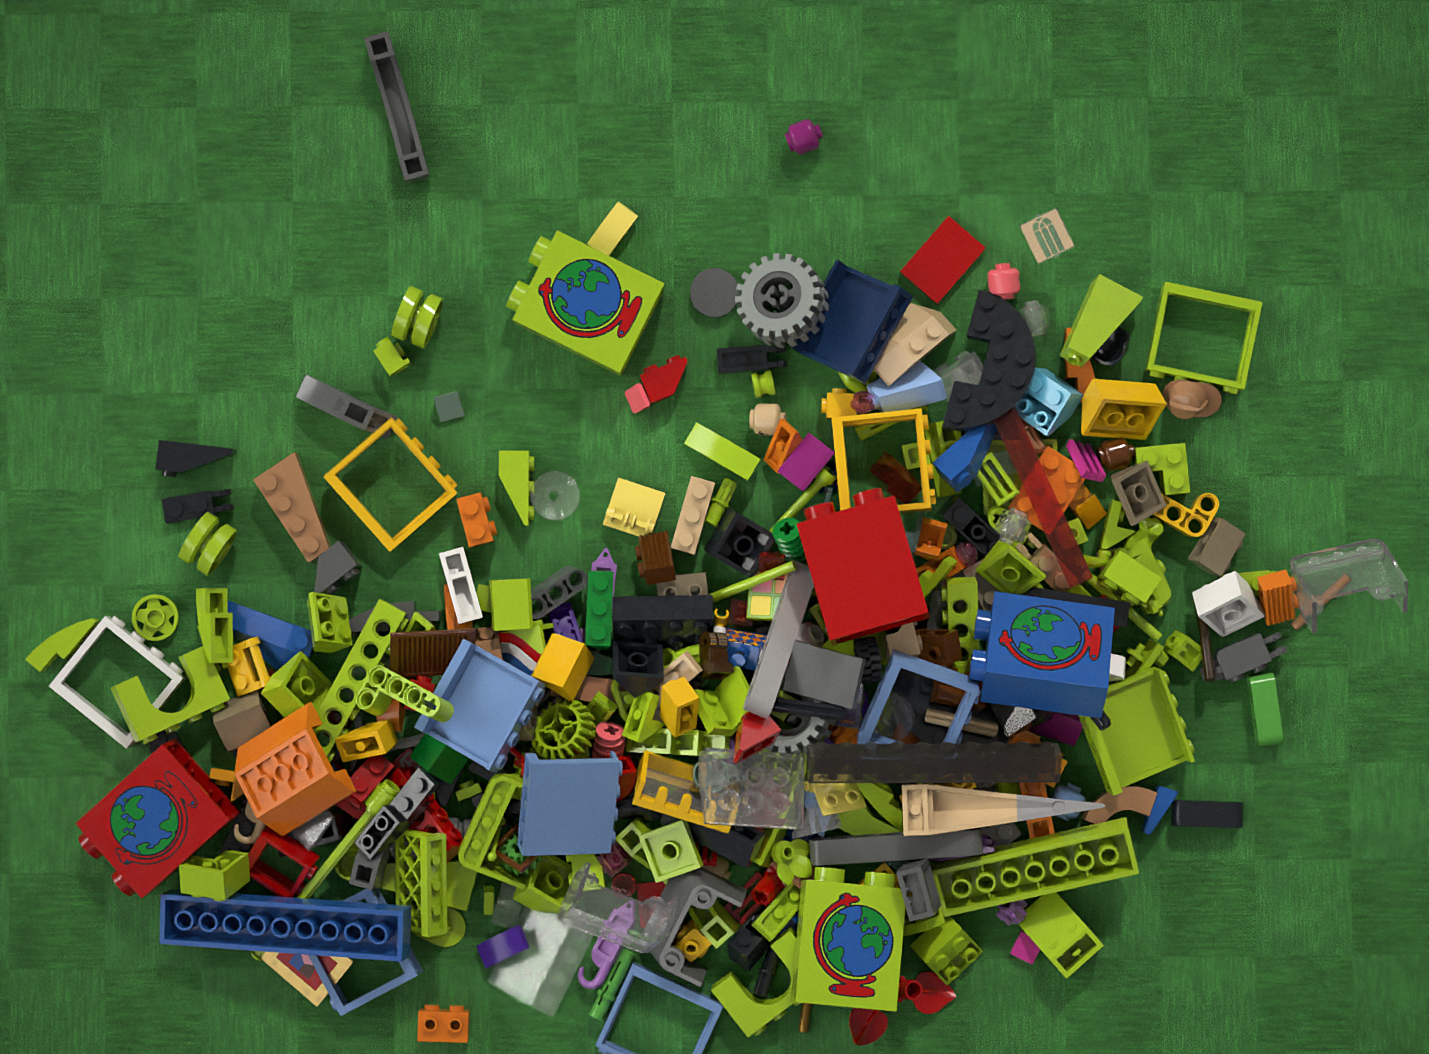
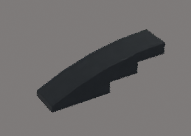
M1035 587L1026 591L1025 596L1115 608L1113 625L1127 627L1130 602Z

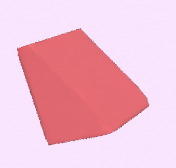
M638 383L625 391V396L633 413H638L650 407V401L642 384Z

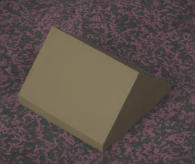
M1148 461L1138 463L1111 475V480L1131 526L1166 507Z
M259 689L225 701L224 708L212 713L213 723L228 752L237 750L238 747L272 726Z

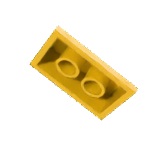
M1092 379L1082 397L1081 433L1083 436L1146 440L1167 403L1155 383Z

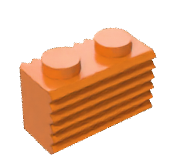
M1286 569L1257 577L1259 603L1265 613L1263 618L1266 624L1270 626L1271 624H1280L1281 621L1294 620L1295 609L1299 608L1297 597L1293 594L1294 591H1297L1294 577H1289Z

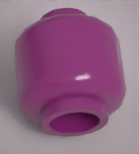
M810 119L789 125L788 132L785 133L791 152L795 151L798 155L817 150L820 147L819 139L823 138L819 124L814 125Z

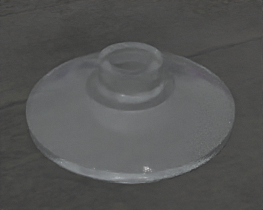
M549 471L542 474L536 479L531 489V502L534 509L540 516L548 520H562L569 517L576 510L579 503L580 494L576 482L571 476L561 471ZM552 491L557 494V498L554 501L549 498V494Z

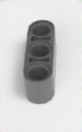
M566 566L531 590L532 601L536 600L537 606L532 611L533 618H542L584 589L588 582L587 574L574 566ZM576 572L577 579L574 583L570 584V576ZM556 586L557 593L554 597L550 598L549 592Z

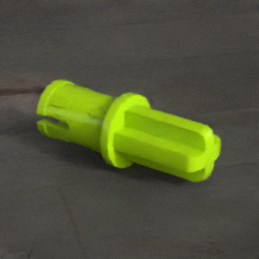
M727 478L723 480L715 498L712 497L711 499L712 504L706 514L705 523L716 528L718 527L725 509L729 508L728 503L737 486L733 480Z

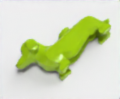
M1147 517L1138 523L1140 529L1128 536L1124 548H1117L1113 550V553L1115 555L1117 551L1121 550L1162 578L1148 601L1140 605L1144 615L1157 613L1161 617L1163 616L1162 608L1171 599V589L1164 576L1166 568L1160 560H1156L1151 546L1163 532V525L1156 517Z

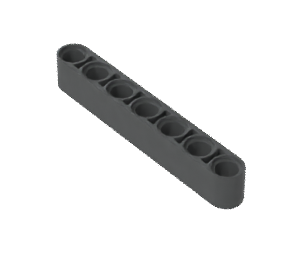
M981 828L931 836H904L903 832L809 839L811 865L815 866L983 854Z

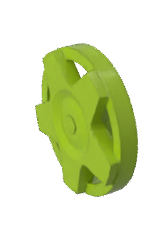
M153 594L143 597L137 602L132 612L134 629L141 637L151 641H160L168 638L174 633L179 623V612L172 600L163 595ZM159 599L166 601L169 605L162 606ZM145 601H147V608L139 609V607ZM174 615V623L172 626L169 622V619ZM137 621H140L144 624L142 631L139 628ZM157 631L164 634L159 637H152Z

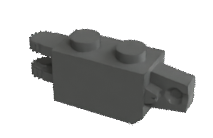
M1280 632L1262 638L1260 633H1255L1215 650L1213 655L1215 680L1230 679L1232 683L1244 678V672L1252 669L1256 673L1267 668L1266 663L1272 661V658L1287 652L1286 646L1278 647L1271 652H1268L1265 644L1277 641L1281 637ZM1201 667L1199 669L1204 682L1207 683L1205 681L1204 668Z

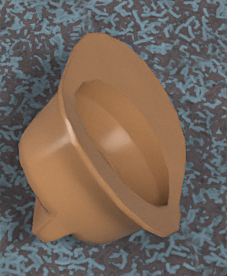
M1175 380L1168 383L1162 392V396L1167 403L1166 407L1174 416L1180 419L1213 415L1219 409L1222 402L1219 390L1206 383Z

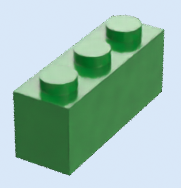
M588 571L585 645L588 649H610L614 574L611 571Z

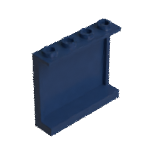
M836 259L824 281V288L828 293V298L825 301L829 304L828 311H822L826 317L824 323L817 322L816 326L820 330L816 334L812 331L807 333L809 340L803 342L800 338L796 339L797 346L791 348L809 359L866 384L913 296L895 284L891 286L852 269Z

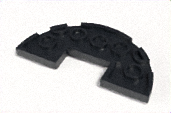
M978 291L967 332L968 339L990 343L979 385L954 381L942 425L943 430L970 431L989 423L990 425L1007 416L1008 412L1018 403L1020 404L1032 384L1036 368V350L1030 328L1025 319L1011 304L989 292Z
M901 668L891 690L897 714L906 729L919 742L938 752L949 727L925 722L926 710L931 708L955 714L958 707L931 702L933 679ZM986 702L983 712L972 711L971 718L997 723V735L991 737L961 730L963 732L962 739L958 747L954 746L951 752L953 757H979L1005 747L1015 727L1019 726L1025 729L1035 709Z

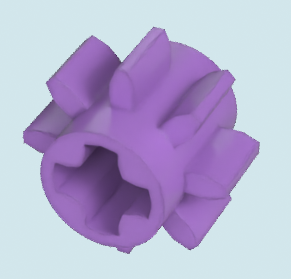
M1023 899L996 905L1000 909L996 915L1008 926L1011 923L1018 924L1027 915L1023 908L1028 904Z

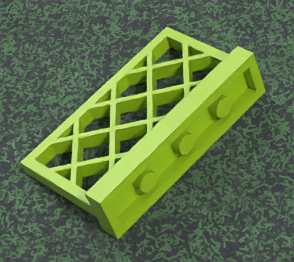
M407 829L395 841L396 905L411 906V931L419 932L424 937L447 934L446 834H432ZM404 835L410 843L407 848L404 844ZM413 850L418 857L416 861L410 855ZM405 861L410 868L408 872L404 868ZM413 875L418 881V884L416 886H414L411 880V877ZM405 886L410 892L408 897L405 894ZM413 900H415L419 907L416 911L411 904Z

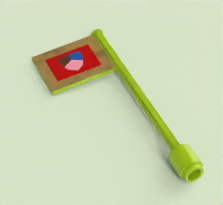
M385 779L375 787L364 801L367 806L365 813L297 898L309 899L383 805H389L400 792L396 784ZM251 951V955L255 960H263L315 1006L318 1007L328 995L308 955ZM319 956L334 986L354 963V960L351 958Z

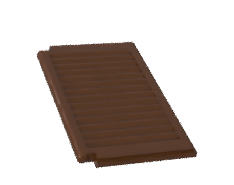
M476 628L390 633V670L403 677L443 675L463 639L476 645Z

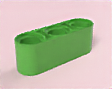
M1273 672L1247 676L1257 747L1283 744V731Z

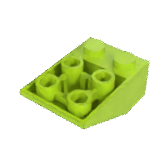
M1057 892L1041 895L1025 909L1027 915L1023 921L1018 923L1066 979L1104 946Z

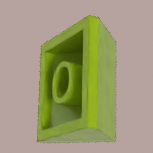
M1000 540L997 541L976 568V572L1000 592L1022 595L1046 577L1041 570L1010 544Z
M530 578L489 580L492 630L532 629L533 616Z

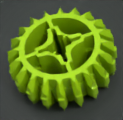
M557 698L556 704L549 702V708H541L542 714L536 718L534 740L531 743L536 749L537 754L545 760L578 759V754L586 755L585 747H592L589 740L596 738L592 732L596 729L593 723L595 719L589 709L578 700L570 702L567 699L563 701ZM569 716H576L577 721L572 722L569 720ZM549 741L557 742V747L550 746Z

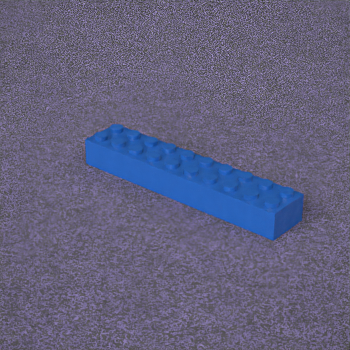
M170 889L162 893L160 897L159 944L400 962L410 956L411 906L236 893L232 894L225 901H214L213 898L192 897L190 894L181 893L179 889Z

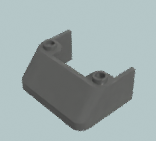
M703 867L669 878L641 936L642 943L663 969L701 987L708 968L694 961L690 962L679 948L671 944L691 905L700 909H708L713 906L717 897H720L741 907L747 889Z

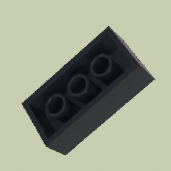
M713 595L613 597V641L663 644V649L670 648L674 651L699 644L703 632H713Z

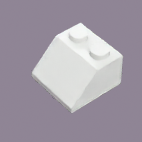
M1236 571L1226 574L1222 578L1192 592L1198 617L1221 637L1265 617V613L1249 584Z

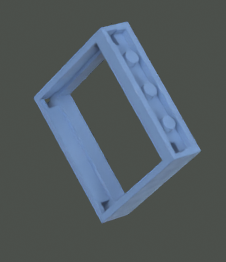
M893 649L883 672L882 680L877 686L857 733V745L942 775L945 766L948 767L949 763L951 764L953 753L951 752L954 746L958 747L961 742L963 725H968L972 716L971 707L973 703L977 704L981 693L979 681L969 680V676ZM901 668L965 690L937 755L873 732Z
M379 888L375 890L364 889L343 900L359 902L365 898L367 903L387 904ZM410 947V956L402 962L399 961L404 974L348 1003L338 983L334 986L319 956L308 955L331 997L330 1003L332 1008L336 1012L338 1011L340 1016L423 972Z
M633 962L595 1046L599 1048L598 1051L603 1054H637L606 1040L636 976L711 1011L692 1053L702 1054L723 1005L720 1001Z

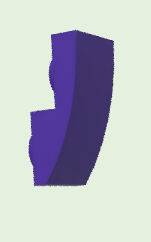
M520 925L476 945L485 968L492 967L530 948Z

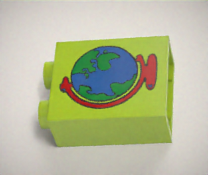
M558 230L552 241L540 236L528 260V263L538 267L530 285L520 280L516 283L506 304L507 308L516 312L512 319L513 322L582 358L622 376L665 290V283Z
M815 867L814 880L806 879L801 881L791 1001L897 1012L905 903L901 888H894L895 874L865 872L864 885L844 883V869Z

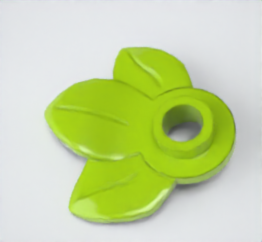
M794 839L791 842L782 840L777 842L772 848L771 855L777 863L778 877L786 885L792 883L794 876L809 878L812 875V865L807 858L810 854L809 844L802 839Z

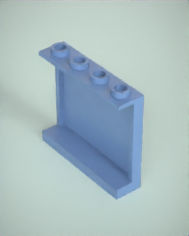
M463 639L433 692L453 705L454 713L452 718L445 723H440L421 714L414 727L486 767L487 770L497 773L506 764V755L510 748L517 744L521 728L530 721L532 716L531 710L535 703L542 699L546 684Z
M610 751V758L539 760L536 753H525L517 846L522 856L611 853V845L615 843L616 839L615 830L613 829L614 821L618 819V809L616 806V798L620 797L618 778L623 772L622 761L617 758L614 751Z

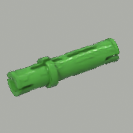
M626 948L622 949L602 989L597 991L599 995L591 1011L588 1013L590 1016L600 1021L604 1020L603 1018L610 1004L615 1002L617 998L615 995L636 956L634 952Z

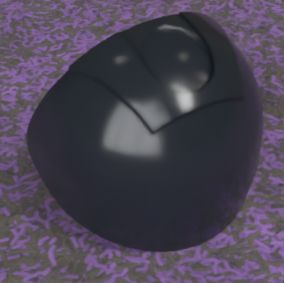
M1117 327L1091 358L1097 363L1104 365L1117 364L1128 351L1130 342L1129 332L1121 327Z

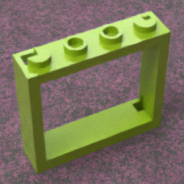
M1164 282L1160 291L1144 371L1150 372L1149 376L1164 379L1166 375L1174 377V381L1190 380L1223 387L1222 391L1230 394H1237V391L1244 390L1263 302ZM1168 296L1249 312L1235 381L1155 364Z

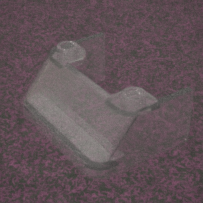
M1363 540L1297 555L1290 560L1291 577H1294L1297 585L1295 595L1298 600L1299 611L1312 634L1317 633V615L1321 614L1324 610L1322 600L1368 590L1373 598L1381 601L1394 598L1403 613L1408 612V580L1382 540ZM1346 575L1351 579L1336 589L1337 585Z
M586 862L575 873L557 915V920L563 924L628 949L648 953L669 935L679 898L674 897L668 903H665V900L652 896L650 899H645L641 902L598 885L599 879L596 877V874L589 871L591 864Z

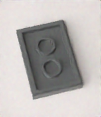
M794 641L783 690L855 709L866 659Z

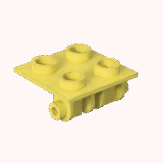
M618 478L603 525L636 536L652 534L665 493Z
M849 762L806 770L808 779L804 782V789L811 793L814 792L823 816L867 807L861 790L846 767Z

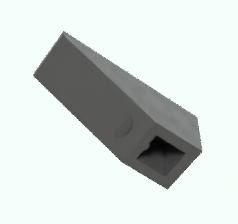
M391 845L373 860H370L359 848L349 884L370 890L381 888Z

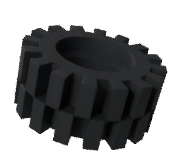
M876 637L854 639L853 649L855 656L866 659L861 684L881 681L882 666Z

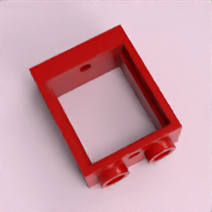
M267 826L248 854L250 877L279 897L293 898L295 895L298 896L302 893V890L307 885L304 883L306 878L310 880L317 871L318 867L315 866V863L320 856L289 835L281 836ZM269 844L304 867L295 883L260 860Z

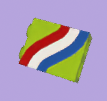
M542 620L533 621L532 629L508 630L499 633L504 661L531 676L546 647L543 630L554 628L553 623L543 624Z

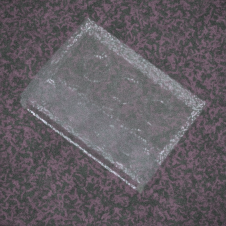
M706 748L699 752L698 779L704 824L792 830L804 829V754L759 751L740 763L735 764L733 761L734 749Z
M525 906L515 926H521L530 948L496 964L487 982L525 1004L554 1017L599 925L572 911H569L567 914L533 911Z

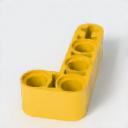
M1204 493L1197 496L1190 509L1162 494L1166 507L1151 516L1156 517L1161 522L1188 537H1199L1205 533L1219 508V500L1214 494ZM1203 498L1211 500L1212 508L1210 511H1204L1201 508L1200 503ZM1170 507L1178 510L1179 515L1175 521L1167 517V510ZM1192 519L1197 520L1200 524V529L1197 533L1191 532L1188 528V524Z

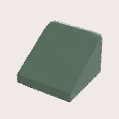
M458 391L434 397L441 422L465 416Z

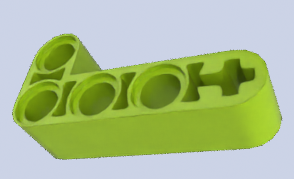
M380 665L370 670L356 697L357 706L375 716L384 714L393 698L440 723L449 721L454 713L453 705L449 701Z

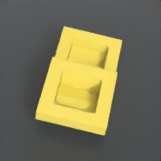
M617 202L587 244L610 256L620 240L634 224L638 215L622 203Z

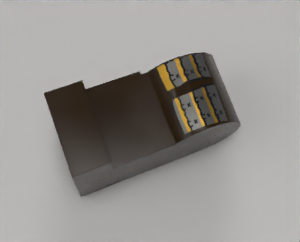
M703 632L699 641L700 664L703 669L701 671L702 679L723 680L734 673L733 663H729L728 638L725 633Z

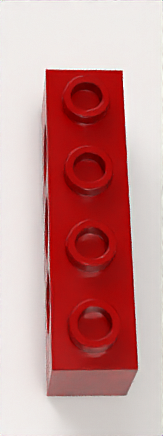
M412 766L397 768L387 779L396 784L401 790L416 770ZM432 794L427 800L430 804L408 829L432 834L437 832L445 833L446 863H448L458 853L463 838L461 832L449 820L447 812L439 806L434 798V794Z

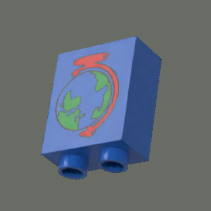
M994 591L991 611L977 610L974 639L987 641L986 651L973 649L969 680L982 681L980 702L1101 718L1108 692L1115 608Z

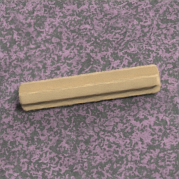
M929 708L926 710L924 719L928 723L949 727L955 714ZM971 718L968 725H963L962 730L995 737L998 732V724Z

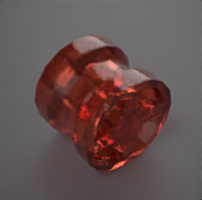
M627 872L617 874L611 885L613 893L619 898L632 896L637 886L634 876Z

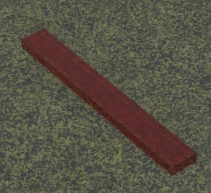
M1014 407L1008 412L1007 416L995 422V425L1071 588L1093 578Z

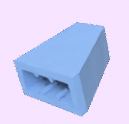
M921 361L889 387L881 378L867 385L869 393L867 397L868 402L874 410L878 409L881 413L908 410L947 398L942 379Z

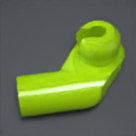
M1100 549L1098 557L1077 554L1075 564L1090 569L1103 567L1110 561L1112 552Z

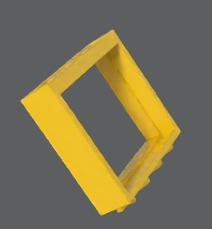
M922 408L832 418L840 511L851 508L844 427L911 420L916 422L923 503L897 506L900 514L932 511L931 504H936L935 489H930L929 479H934L932 464H927V455L931 454L930 439L925 440L924 430H928L929 425L928 416L922 414Z
M392 417L324 475L327 482L389 552L457 494V491L454 489L457 486L456 482L448 474L444 477L438 469L441 465L432 455L427 458L422 452L425 447L416 437L411 440L405 433L408 430L406 425L399 418L395 421ZM390 428L446 490L393 537L388 534L337 476L339 472Z

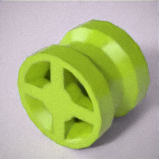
M771 370L765 371L761 375L757 373L751 374L756 398L767 393L769 395L775 394Z

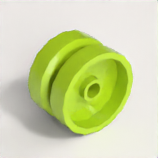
M410 286L398 309L391 336L404 341L412 332V344L425 349L437 327L444 299L430 294L423 303V291Z
M206 512L196 523L178 554V558L187 564L194 563L199 558L197 570L206 576H210L223 561L238 534V530L229 524H225L218 529L219 518L210 512Z

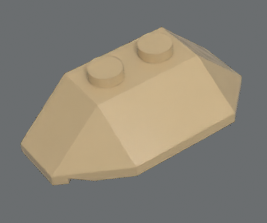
M911 303L907 307L873 370L889 387L957 330L941 312Z

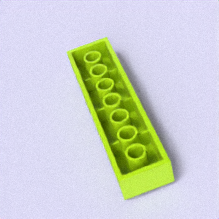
M1126 817L1000 845L995 848L994 852L941 862L931 861L932 872L942 904L940 908L943 917L1139 874Z

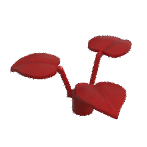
M922 972L915 977V980L905 979L901 975L899 977L897 1003L903 1002V1000H913L914 1006L921 1013H935L956 998V994L950 985H946L933 972ZM852 1009L849 1017V1026L853 1042L856 1045H868L884 1034L888 1025V1018L884 1013L874 1009Z

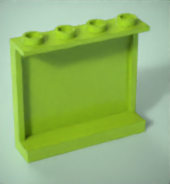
M1149 668L1108 686L1103 710L1111 720L1109 728L1101 731L1090 717L1078 715L1106 792L1113 796L1122 793V787L1184 761L1195 762L1193 744L1189 739L1187 740L1184 732L1187 730L1183 718L1178 716L1176 710L1178 702L1175 696L1170 694L1167 686L1170 685L1168 675L1159 668Z

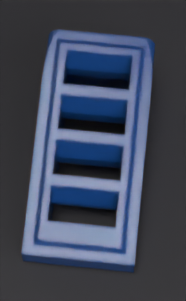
M1159 785L1155 787L1154 791L1157 792L1150 816H1145L1141 828L1143 833L1150 835L1176 798L1177 791Z

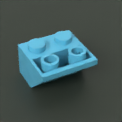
M1035 368L1034 378L1027 394L1020 404L1018 403L1011 411L1044 435L1049 436L1072 416L1084 394L1049 370Z

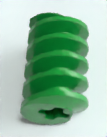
M795 518L781 519L774 525L772 534L783 559L786 562L794 560L806 565L807 559L796 524L800 523V521Z

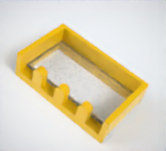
M644 750L637 768L633 805L727 834L729 833L738 808L739 779L731 777L729 786L720 794H705L695 786L693 781L694 765Z

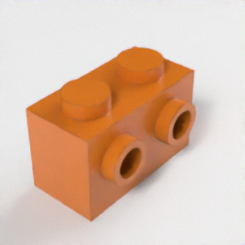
M476 493L456 499L469 547L472 548L494 542L497 530L494 520L489 521L487 512L491 511L488 497H483L482 493Z
M427 1004L424 1006V1009L420 1008L418 1011L417 1041L468 1043L470 1010H464L463 1005H450L449 1009H439V1005Z

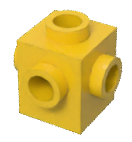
M693 918L686 925L682 924L673 941V946L679 948L690 962L694 961L697 957L701 958L704 956L712 944L700 932Z

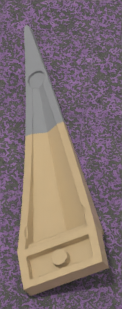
M929 784L902 785L904 836L938 835L1100 809L1106 806L1102 803Z

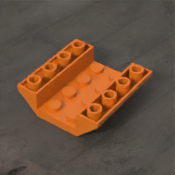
M312 702L307 703L238 747L235 776L256 818L281 836L287 835L356 792L346 769L334 772L313 731L323 723Z

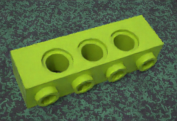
M976 577L945 578L946 586H941L942 601H946V610H942V625H947V629L953 630L959 624L967 627L963 633H958L960 647L966 649L967 653L962 659L954 662L952 666L957 668L959 673L967 675V672H970L973 649L979 650V640L974 639L978 610V583ZM958 600L966 602L965 607L962 609H955L953 605Z

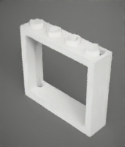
M115 615L112 618L105 616L49 687L127 749L131 748L135 743L131 732H126L64 682L104 631L109 628L172 679L152 704L156 709L161 710L186 677L182 675L184 671L174 662L169 664L162 659L165 655L154 646L151 649L143 643L145 639L137 632L133 631L130 633L124 628L126 624L122 620L118 619Z

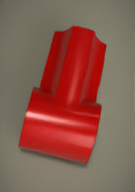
M771 866L764 870L762 873L764 876L751 891L752 899L756 903L765 906L771 903L778 892L787 886L778 877L777 870Z

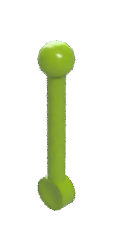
M504 816L494 835L491 852L487 855L490 861L497 859L496 849L502 825L506 822Z

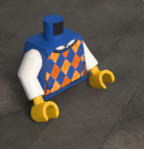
M716 609L713 618L715 625L713 632L726 634L728 638L727 652L729 663H733V667L739 666L740 668L755 670L767 635L725 628L728 623L729 611L726 610V615L721 617L717 615L718 609Z

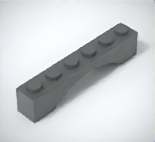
M386 31L365 37V44L387 113L404 180L408 185L429 179L431 175L391 36Z

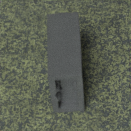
M929 858L904 863L896 874L909 921L934 916L942 904ZM911 891L913 896L909 897L907 892Z

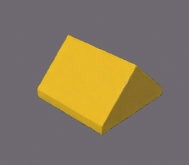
M552 633L531 676L546 684V687L573 702L594 660V656L584 643Z

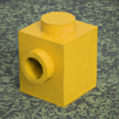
M832 389V393H827L826 398H822L821 413H826V419L857 415V394L847 393V389Z

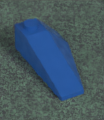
M228 600V613H233V635L241 642L258 636L260 640L258 645L262 657L274 668L279 670L300 651L311 661L314 650L310 629Z

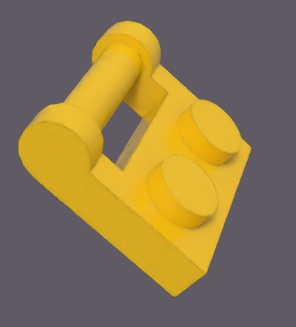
M258 636L233 645V663H228L230 666L228 670L237 696L265 687L271 678L258 645L260 644Z

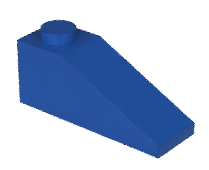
M989 423L975 428L976 430L968 431L933 462L939 476L955 491L959 492L976 477L997 432L995 423L992 425Z

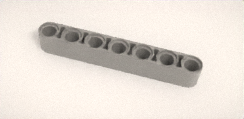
M797 561L795 562L798 569L788 573L743 705V710L765 719L769 717L774 706L794 641L796 640L814 587L809 566Z

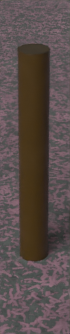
M1197 614L1205 681L1211 682L1215 680L1209 628L1208 624L1198 617Z

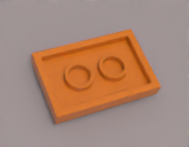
M1047 446L1019 489L1020 493L1014 497L1007 509L1050 535L1085 478L1081 477L1073 461Z

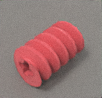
M614 722L598 724L591 759L610 757V751H614L617 757L623 756L627 738L622 736L624 728Z

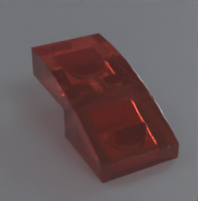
M886 451L870 468V473L889 486L887 492L895 495L904 504H909L922 490L921 485L913 475Z

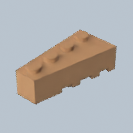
M292 453L253 479L308 563L316 561L323 552L331 547L298 453Z

